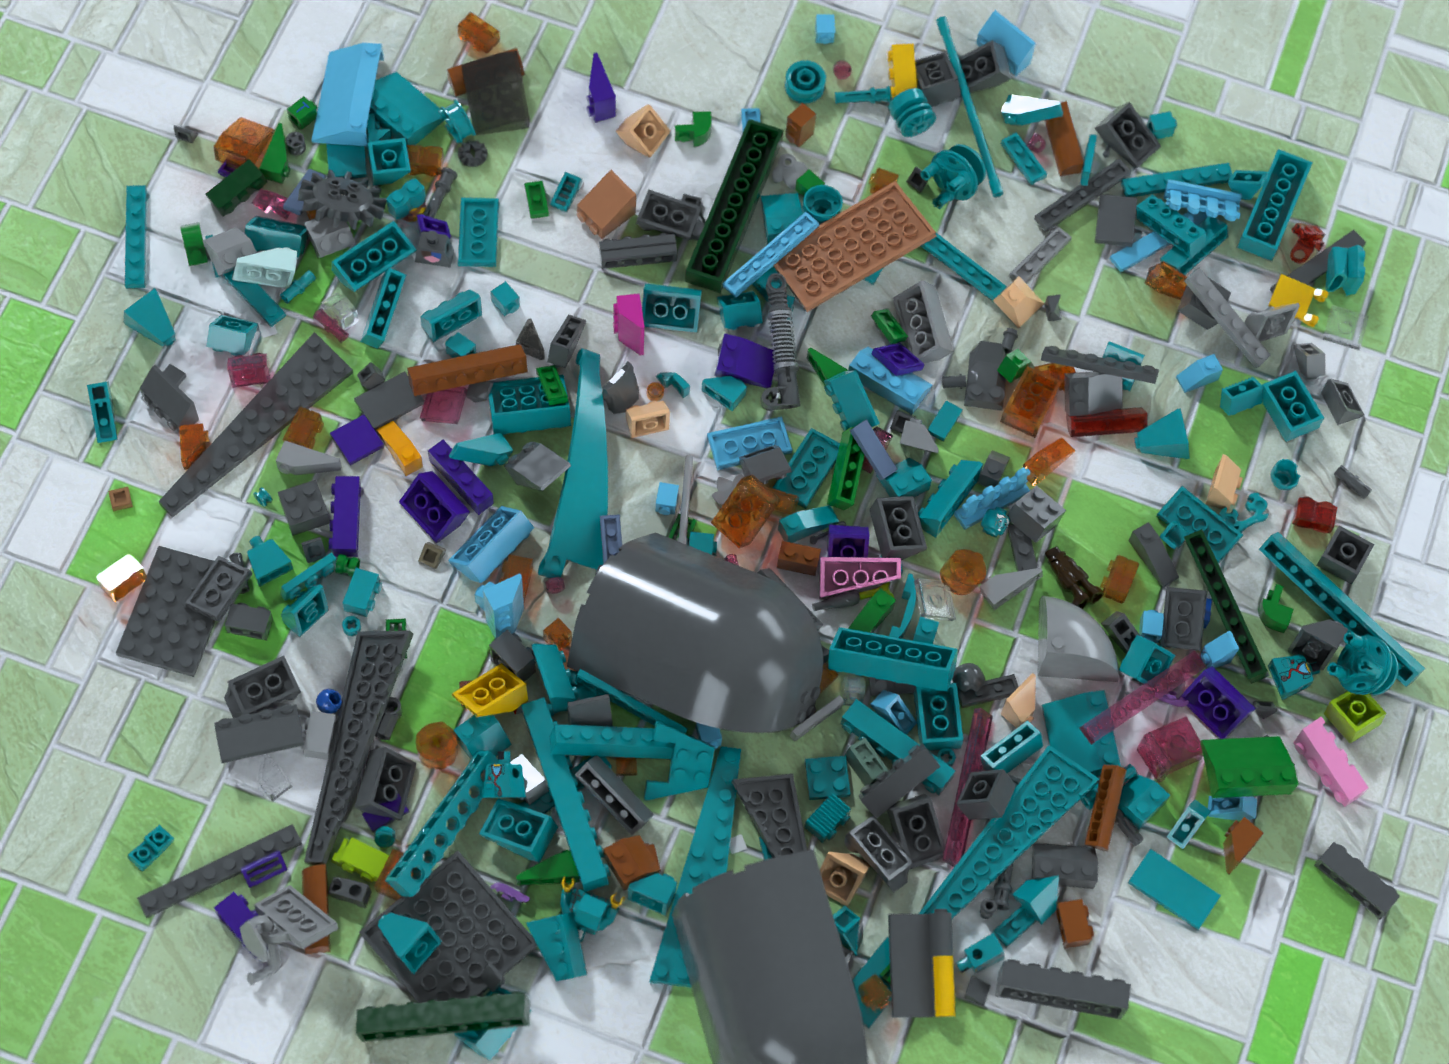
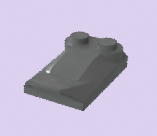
M648 189L636 224L645 231L654 229L664 233L675 234V236L680 238L698 240L706 221L701 211L702 207Z
M980 341L976 348L970 352L964 406L1003 410L1006 379L997 371L1006 356L1001 343Z
M283 655L227 681L228 689L224 699L232 717L236 718L243 714L257 713L284 700H293L301 691Z
M871 816L845 835L844 842L847 849L853 853H860L890 887L893 893L908 882V872L913 862L874 816Z

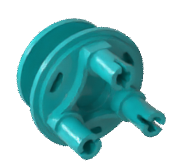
M956 144L949 150H942L935 154L931 164L922 170L920 175L926 181L933 177L937 186L942 190L941 194L932 200L933 206H938V209H941L948 201L953 199L964 201L972 198L977 192L978 185L985 179L986 169L978 152L966 145Z
M1347 632L1344 635V642L1347 645L1342 649L1337 664L1330 663L1327 671L1330 675L1338 678L1343 688L1353 694H1370L1374 696L1386 692L1394 684L1398 675L1399 666L1396 656L1384 641L1375 636H1358L1353 632Z

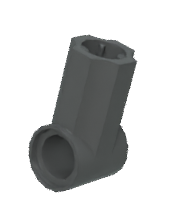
M389 698L375 735L379 739L390 740L396 723L402 716L401 703L397 698ZM389 707H397V710L394 712L387 711Z

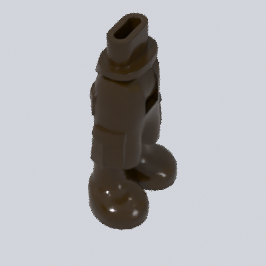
M1055 546L1045 552L1048 564L1056 575L1059 584L1065 592H1072L1074 597L1072 604L1083 609L1088 602L1094 604L1104 596L1102 589L1088 581L1089 576L1077 565L1073 558L1066 555L1065 551L1061 552Z

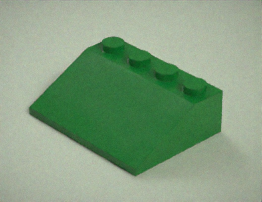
M1280 736L1200 741L1212 798L1292 794L1298 786L1294 763Z

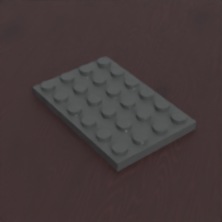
M158 546L116 650V655L194 677L216 621L186 607L185 602L214 561Z

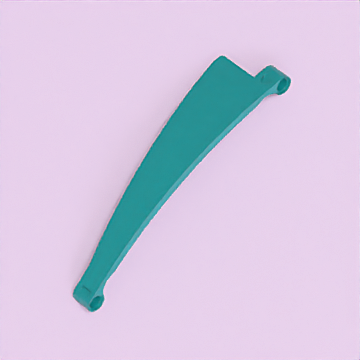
M584 348L578 351L575 361L577 365H580L573 430L567 460L571 467L565 471L549 546L538 568V575L558 581L562 576L566 560L595 570L604 564L600 516L608 515V457L605 411L600 379V354Z

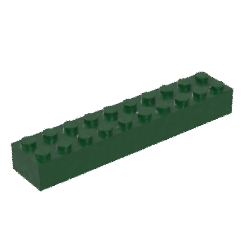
M748 119L686 268L685 282L718 293L722 292V283L728 277L783 142L784 130Z

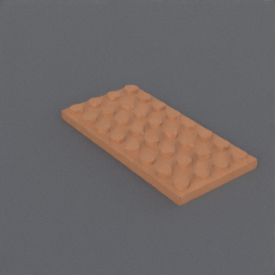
M894 181L820 224L817 229L773 267L779 274L785 277L786 285L806 312L935 238L936 232L897 182Z

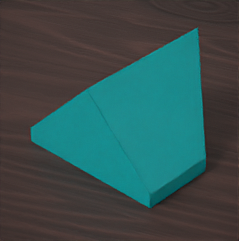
M1059 875L1026 880L1012 894L1041 925L1057 910Z
M844 906L833 915L841 944L848 950L853 951V954L857 957L859 921L861 918Z

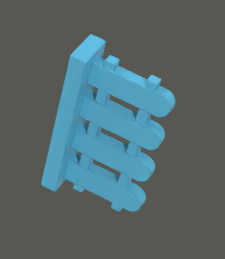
M1169 179L1167 181L1164 199H1166L1165 204L1169 205V208L1173 210L1186 208L1188 212L1198 214L1199 211L1206 212L1207 216L1213 218L1217 217V215H1222L1229 221H1235L1236 218L1240 219L1241 213L1237 212L1240 209V193Z
M1025 467L1021 468L1015 473V476L1003 478L995 487L992 485L988 486L979 496H970L962 504V508L954 512V516L963 529L966 530L982 521L988 509H995L996 507L1004 509L1028 493L1030 489L1026 483L1028 482L1027 476L1031 473L1030 470Z

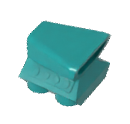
M1360 245L1350 248L1332 247L1328 254L1325 291L1333 292L1342 287L1346 296L1356 294L1365 276V250Z

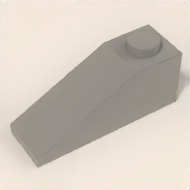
M284 441L276 459L277 468L284 474L340 471L342 468L339 458L288 441Z
M1041 568L998 574L992 578L987 577L981 582L980 592L991 607L996 610L1042 578L1043 571Z

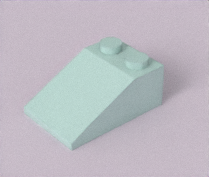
M275 248L237 258L232 280L287 289L291 286L295 273L297 251L290 248Z

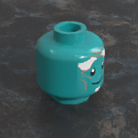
M1000 507L988 509L981 521L982 531L992 537L1003 535L1010 522V518L1006 515L1007 511Z

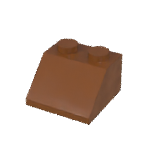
M1245 817L1240 822L1236 820L1224 835L1227 839L1223 843L1226 872L1229 875L1264 834Z
M640 835L620 839L603 849L604 859L624 892L628 890L630 883L661 871Z

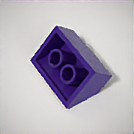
M433 471L419 473L399 501L436 543H439L460 527L470 513L466 506Z
M1213 666L1205 669L1180 696L1183 697V700L1189 701L1186 706L1220 739H1225L1256 709Z

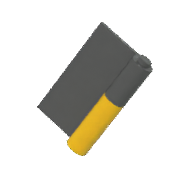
M934 909L932 914H888L892 1018L955 1017L951 913H947V909Z

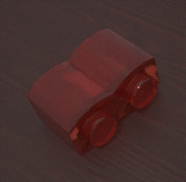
M1299 497L1295 504L1292 524L1321 533H1331L1335 525L1337 507L1327 501L1317 502L1311 497Z

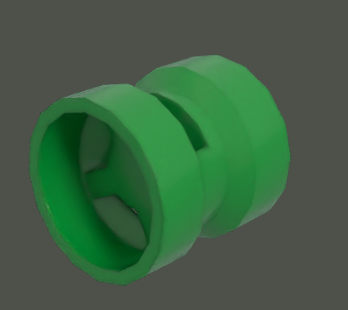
M339 554L335 573H346L352 577L355 569L360 567V558H348L347 555Z

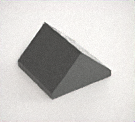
M1334 379L1327 380L1321 394L1336 424L1340 425L1363 417L1364 413L1349 384Z

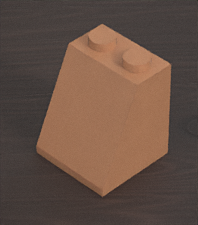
M612 170L577 204L578 219L583 223L585 222L589 226L590 231L601 239L636 214V194Z

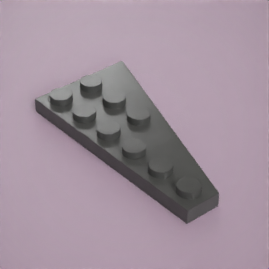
M793 774L732 780L735 790L772 858L807 851Z

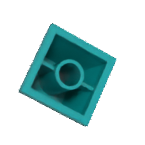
M155 288L124 310L123 322L131 329L162 347L165 345L169 347L176 341L174 329Z
M1181 408L1174 410L1137 433L1138 437L1134 438L1136 449H1140L1141 453L1190 459L1189 442Z
M390 912L387 915H383L378 922V927L398 957L413 974L442 942L426 922Z

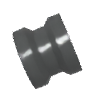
M291 132L287 135L286 144L288 152L295 156L303 154L306 150L303 134Z

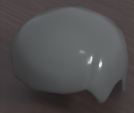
M965 663L956 668L952 681L957 683L958 689L966 693L969 689L974 691L980 690L986 678L978 665Z

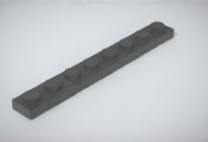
M291 824L137 897L146 918L151 917L241 874L240 868L278 850L283 854L302 845V842L294 825Z

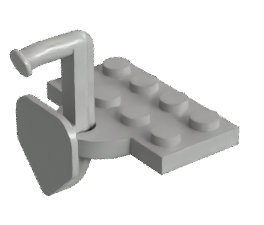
M291 885L254 904L255 911L260 915L246 921L240 927L241 936L246 948L262 962L267 961L268 966L255 973H248V983L254 985L256 982L263 980L280 969L282 962L278 943L291 940L303 949L338 929L337 922Z

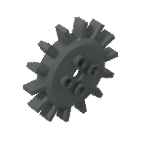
M328 170V175L325 179L314 172L312 173L311 182L305 179L302 180L298 193V201H304L302 208L304 212L317 210L315 220L320 221L324 217L333 219L332 225L335 228L342 221L349 222L353 230L356 229L359 220L371 227L373 226L374 217L380 220L383 218L386 198H380V187L367 189L369 179L365 178L358 183L352 180L351 172H347L345 177L342 178L336 177L332 170Z

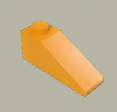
M394 421L376 429V432L405 476L423 467L421 455Z

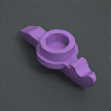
M1170 689L1165 690V692L1154 690L1149 693L1150 697L1176 707H1184L1189 703L1188 700H1183V697L1177 698V693Z
M494 883L490 887L491 889H496L497 893L503 892L501 897L510 902H513L514 899L519 902H529L530 897L504 883Z

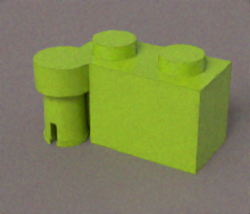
M351 837L350 841L345 838L343 839L338 852L334 853L331 862L349 873L354 871L360 874V877L365 881L377 882L389 855Z

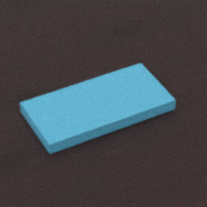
M782 416L707 433V439L717 470L741 465L740 456L772 445L779 446L784 455L792 453V447Z

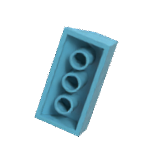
M870 347L859 351L850 363L848 371L856 370L863 386L913 415L933 385L913 373L899 376L894 375L871 354L873 349Z
M501 506L448 561L470 580L482 583L490 577V573L495 568L502 565L503 560L509 554L516 550L522 540L529 537L534 527L522 511Z
M517 574L483 590L486 622L495 639L507 629L512 634L516 631L524 610L521 574Z

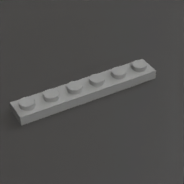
M1200 268L1195 269L1184 282L1255 368L1260 367L1270 356L1269 352Z

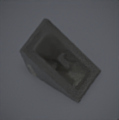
M527 319L516 340V345L521 344L525 354L539 360H544V348L532 319Z

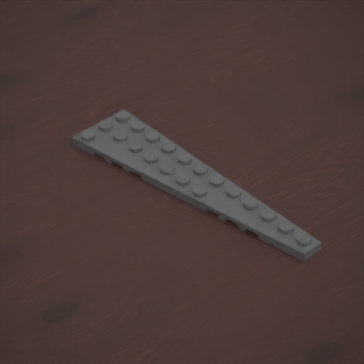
M314 332L159 500V504L173 518L352 375L353 369Z
M410 630L357 632L342 704L337 718L304 862L308 865L327 864L407 650L410 647L414 635Z

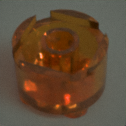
M967 549L956 550L940 570L942 583L944 586L947 585L950 588L949 591L956 595L971 593L986 576V566L982 554Z
M444 722L431 723L424 726L417 733L416 748L421 763L428 768L431 767L437 770L445 769L454 763L458 754L457 736L450 726Z

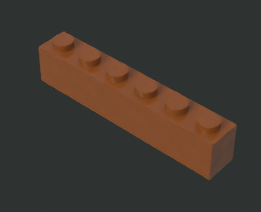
M521 344L408 367L407 371L414 396L522 374L528 372L526 355Z

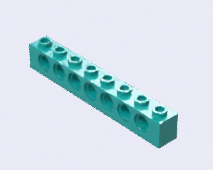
M477 751L385 879L401 897H413L419 892L423 881L431 875L433 867L443 858L448 846L454 843L455 836L466 826L470 815L478 809V804L483 798L486 766L488 764H498V759L490 751Z

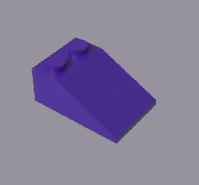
M597 52L593 54L589 95L586 96L589 105L587 106V112L589 117H593L595 123L616 117V95Z
M724 333L714 376H732L746 384L771 388L774 375L773 365L775 364L773 362L775 354H772L774 350L745 338Z

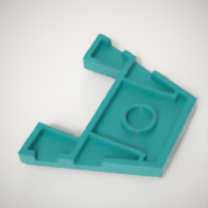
M656 721L653 740L674 743L668 782L646 780L644 800L708 788L715 750L714 746L691 735L684 734L678 729L671 728L660 721Z

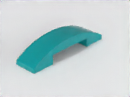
M910 573L908 574L901 597L902 599L909 600L900 628L892 626L889 634L890 637L902 639L912 619L916 602V586L913 574Z

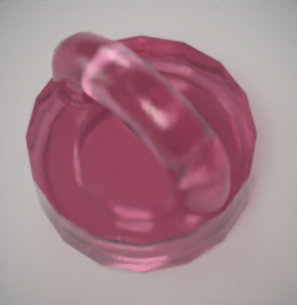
M839 60L834 64L833 73L838 79H846L851 75L852 68L847 61Z
M1035 133L1027 143L1030 151L1036 153L1042 152L1046 146L1045 140L1038 133ZM1040 142L1041 146L1039 148H1036V144Z

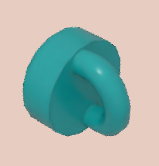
M388 826L379 827L375 832V843L382 848L392 846L395 842V830Z

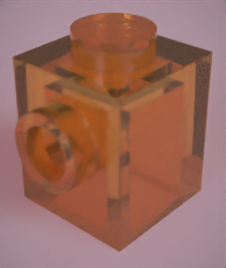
M877 168L876 173H872L868 184H871L870 192L875 193L894 181L898 183L899 175Z
M557 618L543 630V638L548 644L557 645L560 651L571 643L572 631Z
M876 973L862 983L857 991L861 995L862 1003L873 1011L878 1007L880 1010L890 1003L889 999L892 994Z

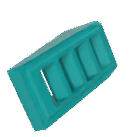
M565 171L549 205L567 213L583 183L582 178ZM567 181H568V182H570V183L575 184V186L572 187V186H570V185H568V184H566V183H567ZM565 187L569 190H572V192L569 193L567 191H564L563 188ZM560 194H564V195L568 196L569 198H568V199L563 198V197L560 196ZM557 199L565 202L566 205L563 206L559 203H556Z

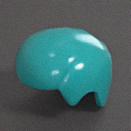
M1290 459L1278 461L1270 472L1271 481L1274 486L1280 490L1295 488L1300 478V475L1297 473L1298 465Z

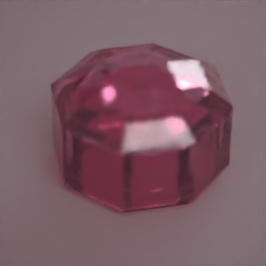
M555 577L545 582L547 593L556 594L565 589L563 578Z

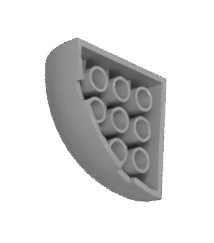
M1048 596L1040 598L1037 676L1118 682L1119 668L1117 656L1108 635L1100 624L1083 609L1070 602Z

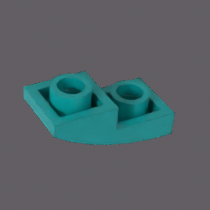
M159 825L144 837V842L128 854V859L143 872L170 846L174 838Z

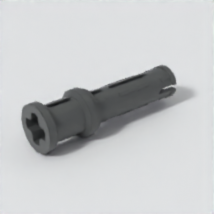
M447 167L442 168V175L435 183L436 189L423 214L425 216L435 217L445 194L451 191V184L458 176L454 170Z
M1014 862L1007 868L1006 874L1003 871L999 875L998 882L994 885V901L997 904V910H1008L1010 907L1008 900L1009 894L1012 893L1010 882Z

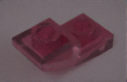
M261 189L252 201V204L266 213L272 210L286 220L291 213L283 209V204L288 198L272 191Z

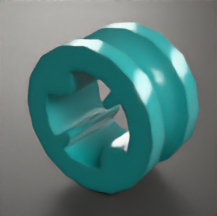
M262 487L259 488L258 493H253L256 500L263 507L267 506V502L273 501L270 494Z
M348 616L343 620L342 627L346 635L355 636L357 632L361 631V623L357 617ZM353 623H355V629L348 628V624L352 625Z
M949 748L941 749L937 757L944 762V758H941V756L944 757V754H947L951 760L945 763L952 767L956 759L954 751Z

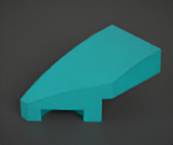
M662 372L656 375V378L665 389L672 385L683 398L690 394V385L677 373Z

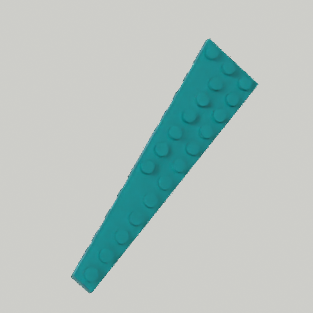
M1048 745L1014 789L1002 818H992L919 914H932L934 909H947V913H951L953 919L1100 782V779Z

